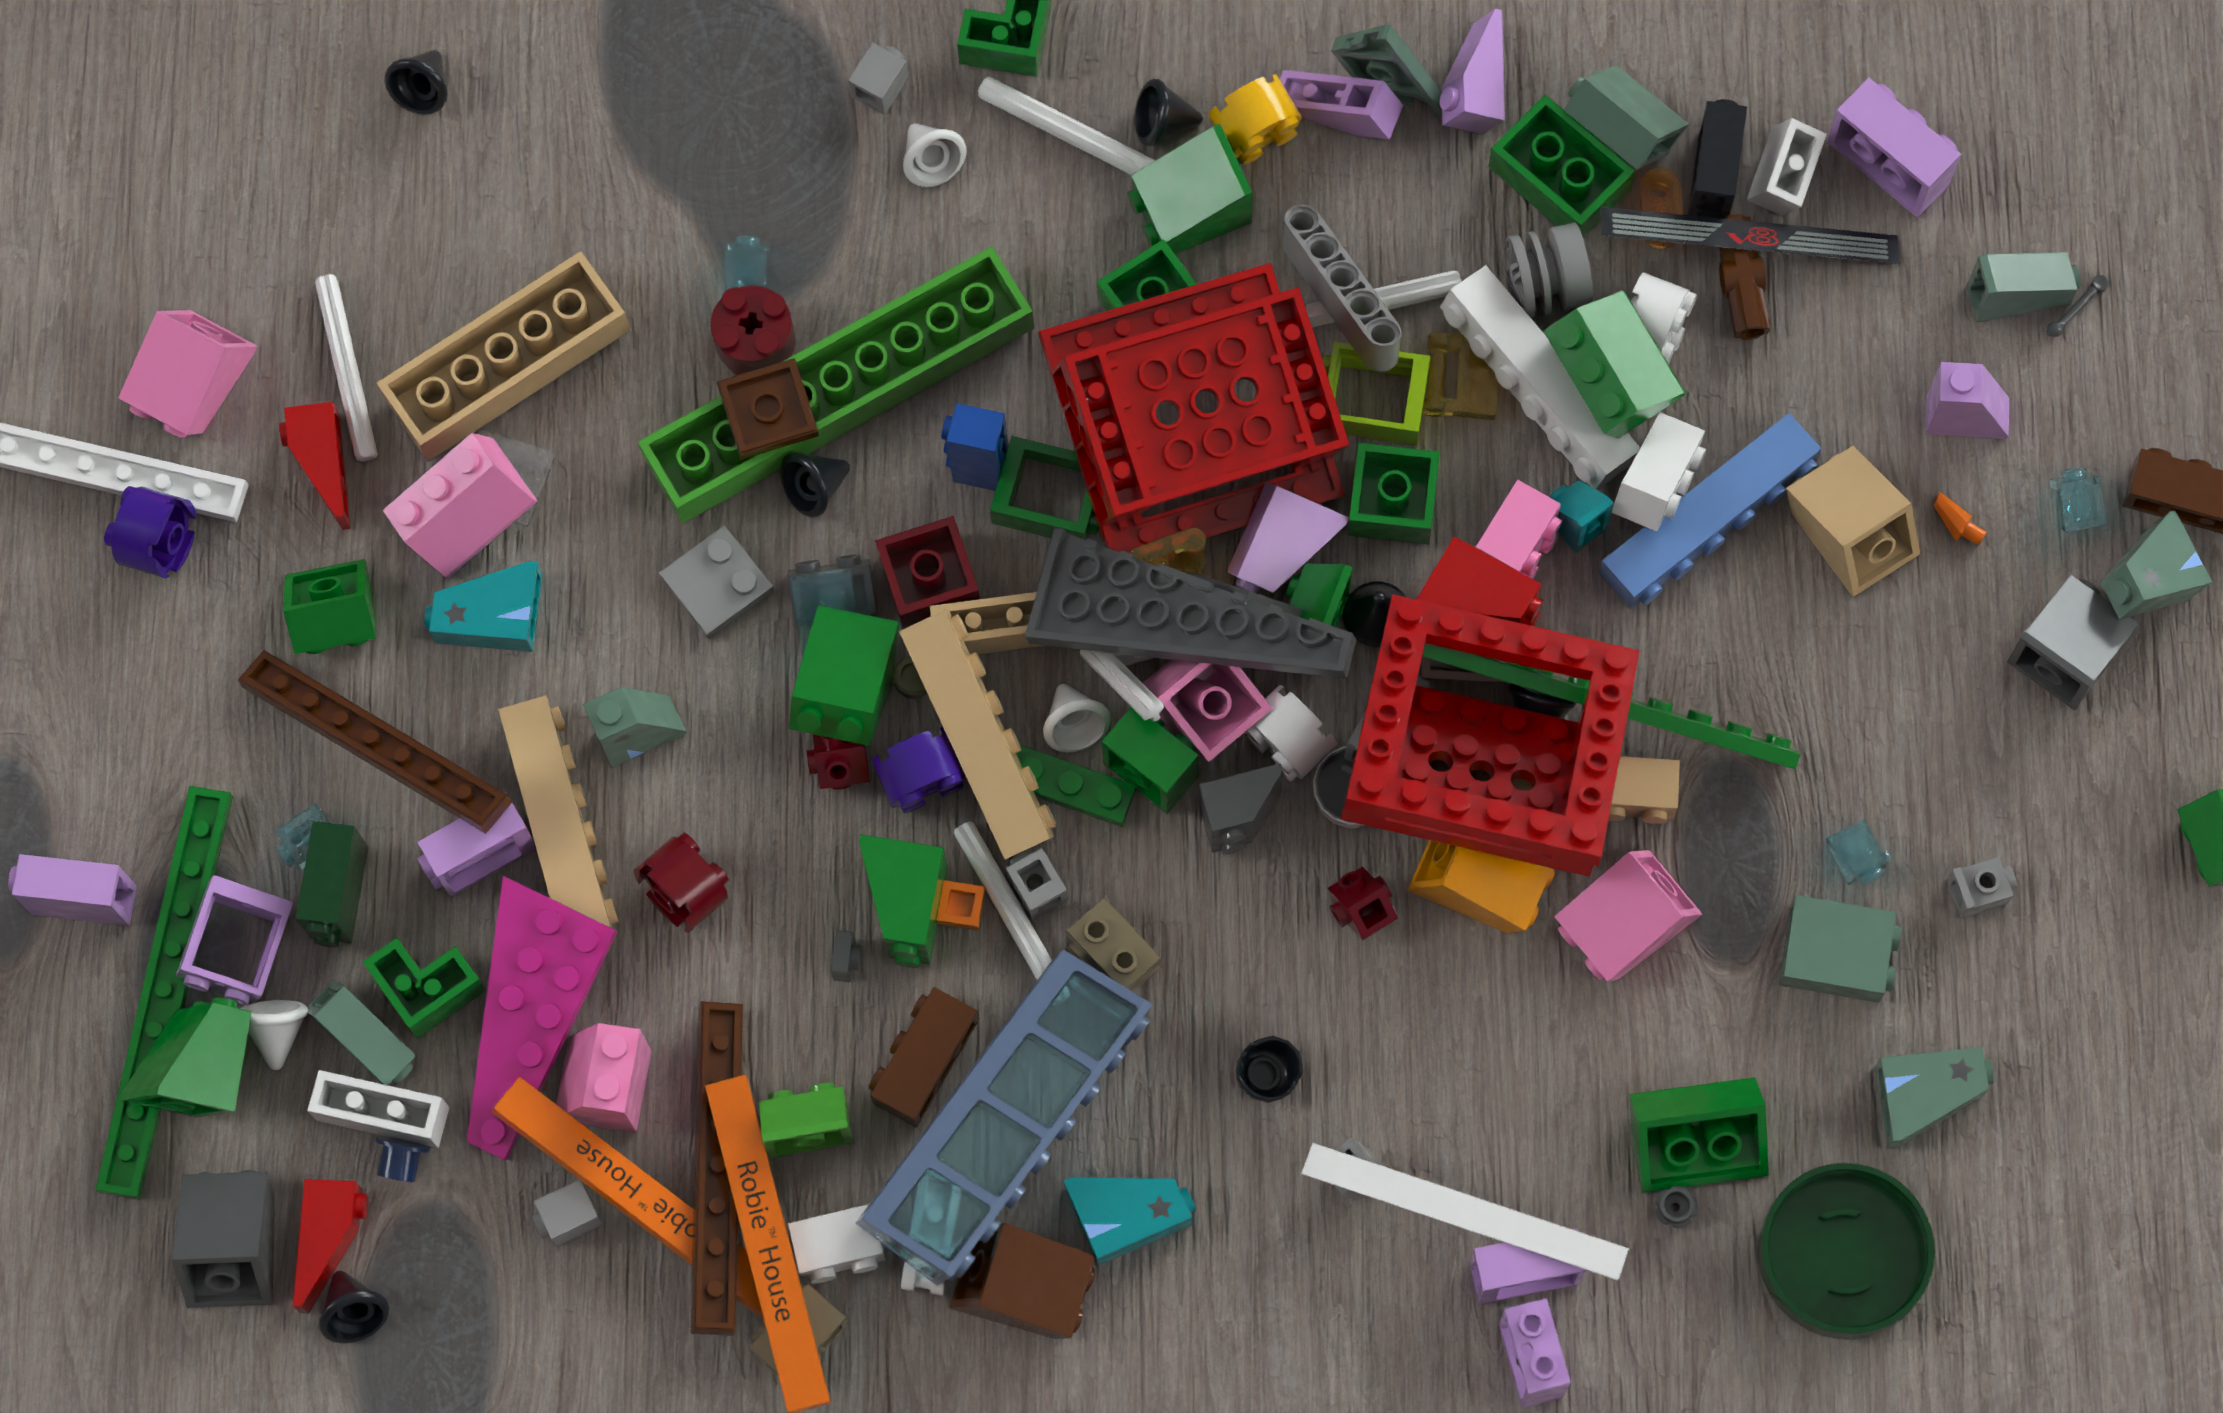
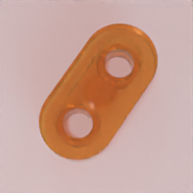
M1656 168L1647 172L1642 178L1639 188L1640 211L1683 215L1681 185L1678 177L1672 171L1664 168ZM1654 189H1662L1666 195L1664 197H1656L1652 191ZM1645 240L1649 245L1658 249H1667L1676 244L1673 242Z

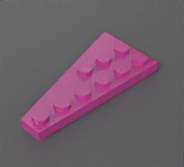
M503 876L467 1142L503 1160H508L520 1134L494 1115L492 1110L519 1076L541 1092L618 931Z

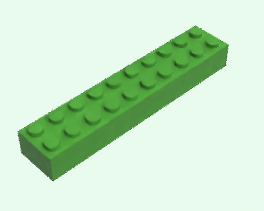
M993 246L786 359L795 358L818 429V437L741 460L722 398L719 396L638 441L641 454L683 524L779 471L783 459L789 453L799 452L808 455L1033 330V311Z

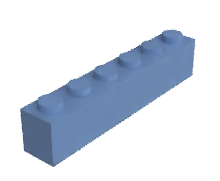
M1788 413L1684 495L1673 518L1665 517L1658 531L1644 527L1604 558L1601 562L1599 574L1630 609L1640 602L1644 605L1649 604L1663 591L1662 584L1671 577L1675 580L1682 578L1693 568L1694 563L1692 561L1703 552L1707 556L1715 552L1725 542L1726 539L1723 537L1734 527L1737 531L1745 528L1756 517L1754 511L1765 503L1769 507L1774 505L1787 493L1785 487L1796 478L1804 477L1817 469L1819 465L1816 462L1822 448L1794 417Z

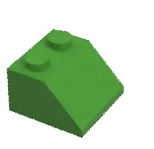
M821 1083L811 1086L810 1092L793 1095L792 1090H781L768 1094V1100L759 1101L762 1140L770 1159L854 1144L847 1099L843 1086L835 1087L834 1083Z

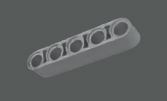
M1308 205L1291 207L1287 210L1284 217L1282 238L1284 252L1363 363L1375 371L1383 372L1392 369L1397 364L1402 332L1400 325L1320 214Z

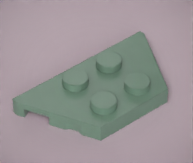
M1382 25L1336 37L1331 52L1351 77L1383 80L1403 105L1410 107L1414 98L1429 103L1434 110L1433 115L1442 117V109L1440 107L1442 91L1391 25Z

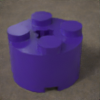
M128 486L122 493L121 507L115 522H111L106 528L104 535L105 545L111 547L113 558L119 565L162 578H168L170 576L167 572L170 570L177 572L185 563L191 550L195 531L188 530L189 518L196 519L194 505L187 499L143 486L137 488Z
M943 727L939 728L940 736L933 737L930 730L917 734L886 749L889 757L882 762L878 755L872 759V764L891 807H901L904 814L926 805L924 797L938 791L941 797H945L964 788L962 779L966 775Z

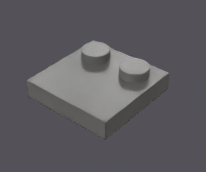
M725 525L659 572L660 578L708 639L774 592L772 584Z

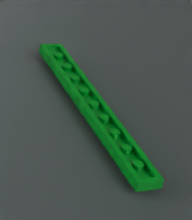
M1426 643L1422 654L1423 657L1581 705L1584 703L1590 682L1571 676L1567 680L1554 676L1553 672L1528 668L1514 663ZM1632 692L1627 719L1796 770L1801 753L1790 747L1792 742L1790 739L1771 733L1767 734L1766 740L1751 735L1752 728L1728 721L1725 728L1712 724L1713 716L1689 709L1687 716L1673 712V704L1660 699L1649 697L1647 704L1633 700L1634 692Z
M189 786L95 1190L101 1194L141 1199L161 1110L120 1101L121 1094L174 1012L185 1008L189 987L183 984L185 979L177 977L176 973L207 883L216 873L233 800L230 792ZM196 953V955H195V958H194V961H193V964H192L193 966L195 965V960H196L197 953Z

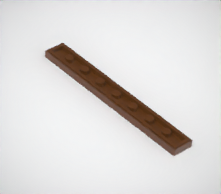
M265 650L261 652L238 679L242 688L485 834L512 803L509 796Z
M701 1001L699 1005L691 1334L733 1336L736 1332L738 1214L705 1085L741 1076L743 1004Z

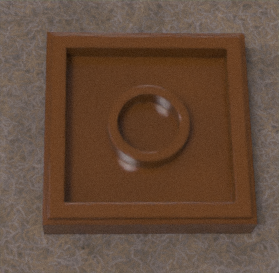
M795 358L717 381L741 460L819 436Z

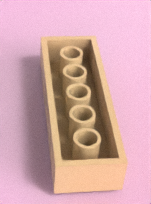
M580 251L377 382V386L388 406L427 462H429L631 329L624 310Z

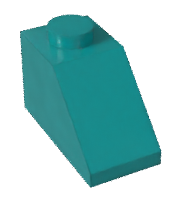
M1578 480L1569 488L1566 484L1561 485L1549 495L1550 498L1561 504L1558 518L1562 520V524L1557 532L1575 553L1607 530L1614 503L1605 494Z

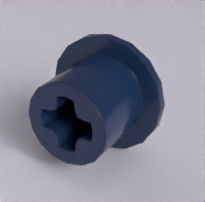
M376 1137L375 1142L383 1145L377 1175L398 1181L415 1182L421 1153H429L431 1148L400 1139Z

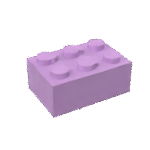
M1869 77L1837 109L1827 139L1828 144L1917 218L1949 186L1961 153L1957 151V147L1951 139L1945 135L1935 133L1927 126L1921 114L1913 109L1908 110L1896 100L1894 93L1887 86L1876 84Z

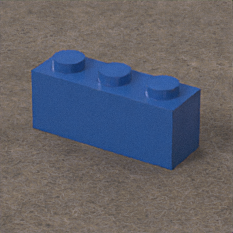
M956 403L953 416L946 415L942 428L941 439L945 440L944 453L947 454L946 467L951 468L952 479L955 483L996 491L1009 446L1005 413Z

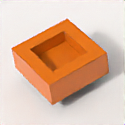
M943 880L936 919L937 924L979 930L985 886Z

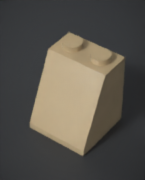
M1854 446L1832 456L1826 463L1804 477H1799L1786 488L1791 514L1853 597L1920 555L1911 502Z

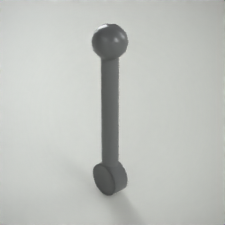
M2103 275L2095 276L2091 282V288L2058 321L2048 324V334L2052 337L2060 336L2063 332V326L2096 293H2102L2106 290L2109 283L2108 279Z

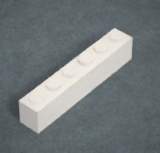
M1486 265L1449 290L1440 306L1447 322L1452 327L1458 328L1468 340L1473 353L1477 357L1484 359L1495 372L1500 385L1511 391L1521 403L1522 410L1526 416L1537 422L1547 434L1550 444L1564 454L1573 465L1576 475L1582 481L1587 482L1592 488L1597 490L1632 464L1640 449L1639 445L1628 433L1617 439L1602 432L1546 335Z

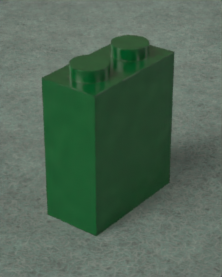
M316 821L312 823L295 919L309 937L314 939V943L320 946L339 947V942L352 943L369 848L355 826Z

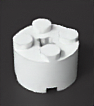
M1643 272L1632 293L1638 295H1634L1631 302L1669 364L1674 350L1677 351L1685 332V328L1682 325L1685 317H1689L1697 294Z
M1279 685L1265 698L1273 709L1246 731L1245 737L1262 754L1268 749L1273 754L1271 757L1276 762L1275 764L1281 763L1283 776L1292 782L1296 777L1304 778L1338 743L1331 733L1326 737L1319 730L1323 723L1293 693L1289 692L1286 695L1284 686Z

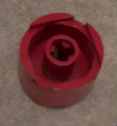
M754 285L730 288L723 293L722 298L712 312L710 328L716 351L727 368L733 373L740 375L783 362L792 356L795 348V331L789 308L780 294L768 288ZM754 330L752 335L747 334Z
M683 833L679 837H671L635 868L634 876L638 884L645 879L651 889L646 893V896L653 905L676 927H679L684 922V932L690 933L728 899V892L724 885L729 881V878L715 862L708 865L698 854L700 848L688 834Z

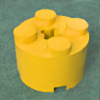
M1276 74L1271 76L1270 83H1267L1265 78L1262 77L1237 89L1224 98L1228 106L1220 112L1215 106L1208 115L1214 126L1221 124L1236 159H1240L1243 165L1258 159L1263 154L1261 148L1275 141L1277 146H1281L1298 135L1295 128L1302 119V116Z

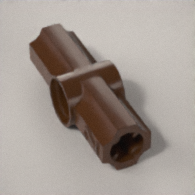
M1742 214L1728 215L1723 218L1751 221L1749 216H1743ZM1718 247L1721 258L1719 263L1720 286L1723 297L1728 298L1734 338L1751 340L1769 334L1770 321L1764 297L1766 276L1762 258L1757 257L1756 250Z

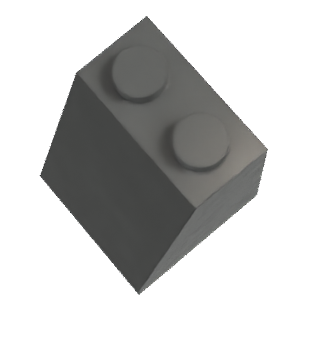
M2070 575L2020 637L2007 662L2070 708L2076 710L2130 639L2139 623L2133 619V615L2119 619L2112 604L2099 595V590L2092 583L2084 579L2078 580Z
M245 1170L238 1173L201 1172L199 1174L182 1175L172 1263L187 1308L272 1305L274 1193L267 1171Z

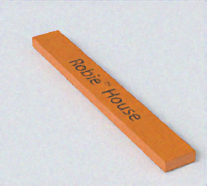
M745 1074L705 1085L787 1412L799 1413L831 1404L770 1162L763 1144L761 1127L748 1077Z
M519 1076L495 1105L492 1113L692 1265L694 1209ZM738 1244L736 1300L763 1320L764 1317L747 1250Z

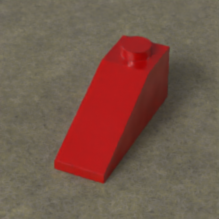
M333 401L284 408L285 422L279 423L282 446L289 447L295 460L342 530L351 529L341 421L337 408Z
M304 1179L293 1307L300 1313H310L357 1235L360 1219H366L368 1196L366 1193H362L363 1189L356 1181Z

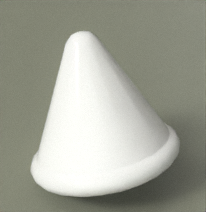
M920 124L909 126L906 154L903 161V170L907 179L917 186L934 187L947 182L955 176L966 157V145L963 138L952 130L937 129Z
M1060 684L1056 688L1050 713L1043 727V737L1046 743L1054 750L1065 753L1083 751L1094 746L1104 738L1111 725V714L1102 703L1092 700L1068 684Z
M293 1000L259 1001L241 1007L240 1009L251 1011L248 1033L267 1065L272 1070H280L286 1061L302 1021L308 1014V1007L301 1002Z

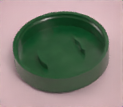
M1835 1163L1824 1165L1805 1172L1794 1179L1783 1189L1764 1218L1758 1241L1760 1272L1770 1296L1778 1307L1801 1327L1816 1334L1837 1339L1869 1337L1885 1331L1898 1323L1918 1303L1924 1294L1934 1266L1935 1247L1932 1228L1924 1209L1916 1197L1892 1176L1881 1170L1861 1164Z

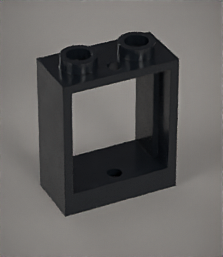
M1719 99L1715 102L1707 101L1698 136L1688 215L1725 218L1730 215L1736 194L1747 106L1738 105L1736 102L1728 99Z

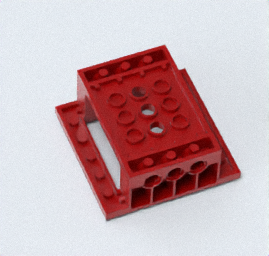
M1271 263L1038 332L1106 548L1118 552L1123 550L1134 554L1137 559H1142L1244 528L1249 522L1266 481L1143 519L1141 514L1151 506L1289 464L1292 474L1268 480L1267 482L1319 505L1345 496L1333 456L1349 446L1347 435L1300 289L1297 287L1280 292ZM1245 379L1254 385L1256 394L1252 401H1242L1236 396L1234 386L1238 380ZM1208 391L1214 395L1217 401L1214 412L1204 413L1197 408L1195 397L1198 392ZM1170 403L1176 408L1178 418L1174 424L1165 425L1157 419L1156 408L1159 404Z
M1392 594L1341 820L1590 877L1594 865L1599 866L1602 857L1640 650ZM1425 643L1590 681L1578 722L1416 685ZM1441 760L1447 763L1450 769L1444 772L1436 771L1429 765V762ZM1476 769L1484 770L1489 773L1491 779L1479 781L1473 778L1470 772ZM1524 779L1533 788L1522 791L1515 788L1511 781Z

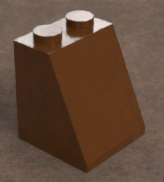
M1000 1223L997 1230L986 1243L979 1239L970 1252L975 1259L960 1278L958 1277L949 1308L1053 1339L1072 1338L1073 1333L1079 1329L1082 1322L1083 1310L1081 1309L1084 1294L1090 1289L1094 1281L1095 1269L1093 1268L1095 1255L1006 1223Z

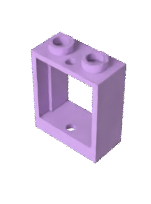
M511 803L486 834L459 818L418 841L417 843L424 854L417 859L435 890L444 887L451 898L536 850V846L516 808Z
M213 875L207 883L176 976L185 979L184 985L198 991L207 992L210 987L225 992L224 998L234 1000L237 1004L248 1005L249 1001L257 1002L262 996L293 902ZM214 902L272 921L251 985L192 965Z
M1506 1242L1474 1248L1469 1262L1478 1305L1579 1285L1584 1273L1587 1271L1586 1269Z
M1547 1298L1504 1309L1498 1326L1521 1407L1525 1408L1563 1398L1571 1381Z

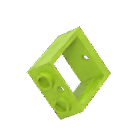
M1334 342L1332 355L1324 354L1323 364L1335 401L1341 367L1411 377L1403 424L1340 414L1346 435L1417 445L1431 356L1399 351L1398 362L1395 367L1383 372L1375 371L1363 363L1351 344Z

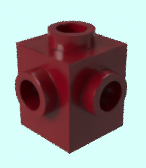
M813 734L814 749L806 750L810 775L818 774L820 789L832 788L841 790L853 784L870 782L865 745Z
M1363 866L1356 871L1346 873L1338 882L1327 888L1334 901V904L1329 907L1338 924L1342 928L1348 925L1362 940L1398 919L1389 900L1393 896L1388 885L1381 876L1374 878Z

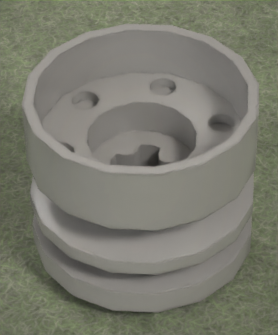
M1576 223L1549 228L1546 240L1547 247L1542 248L1540 240L1534 231L1526 233V251L1518 234L1506 237L1505 271L1509 291L1530 318L1535 317V300L1542 315L1550 314L1552 295L1555 294L1564 311L1576 309L1593 302V285L1588 255L1581 231Z

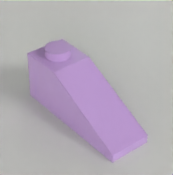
M1494 9L1472 24L1442 86L1440 96L1442 125L1484 134L1505 121L1502 10Z
M1283 70L1280 81L1302 118L1355 136L1390 140L1403 108V104L1383 80Z

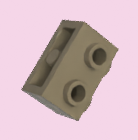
M1105 897L1067 930L1068 941L1070 942L1067 949L1073 956L1085 963L1089 962L1093 968L1132 992L1136 991L1161 968V957ZM1102 987L1109 995L1112 996L1114 994Z

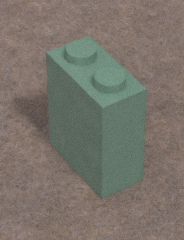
M1617 65L1603 71L1598 69L1587 78L1584 76L1580 77L1569 90L1568 96L1571 99L1564 108L1566 113L1636 170L1668 155L1689 125V123Z
M1795 895L1790 907L1779 986L1879 1003L1885 991L1892 992L1895 980L1896 967L1889 966L1891 950L1898 951L1902 927L1895 926L1896 912Z

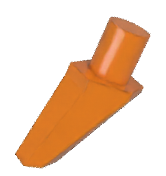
M1939 492L1933 506L1953 538L1958 541L1960 536L1979 546L1987 531L1969 522L1972 515Z

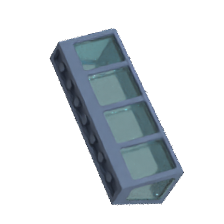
M1062 950L1059 952L856 1221V1224L936 1286L946 1280L953 1282L957 1277L960 1278L975 1259L970 1252L979 1239L986 1243L999 1227L1000 1222L995 1218L1004 1205L1011 1209L1026 1190L1021 1185V1182L1031 1171L1036 1175L1048 1161L1051 1154L1046 1149L1052 1140L1056 1137L1061 1141L1073 1127L1076 1120L1071 1117L1072 1113L1079 1104L1086 1107L1096 1096L1101 1086L1095 1082L1104 1070L1112 1073L1121 1062L1126 1053L1120 1048L1123 1044L1127 1046L1132 1039L1136 1040L1146 1028L1150 1019L1145 1015L1152 1004L1067 951Z

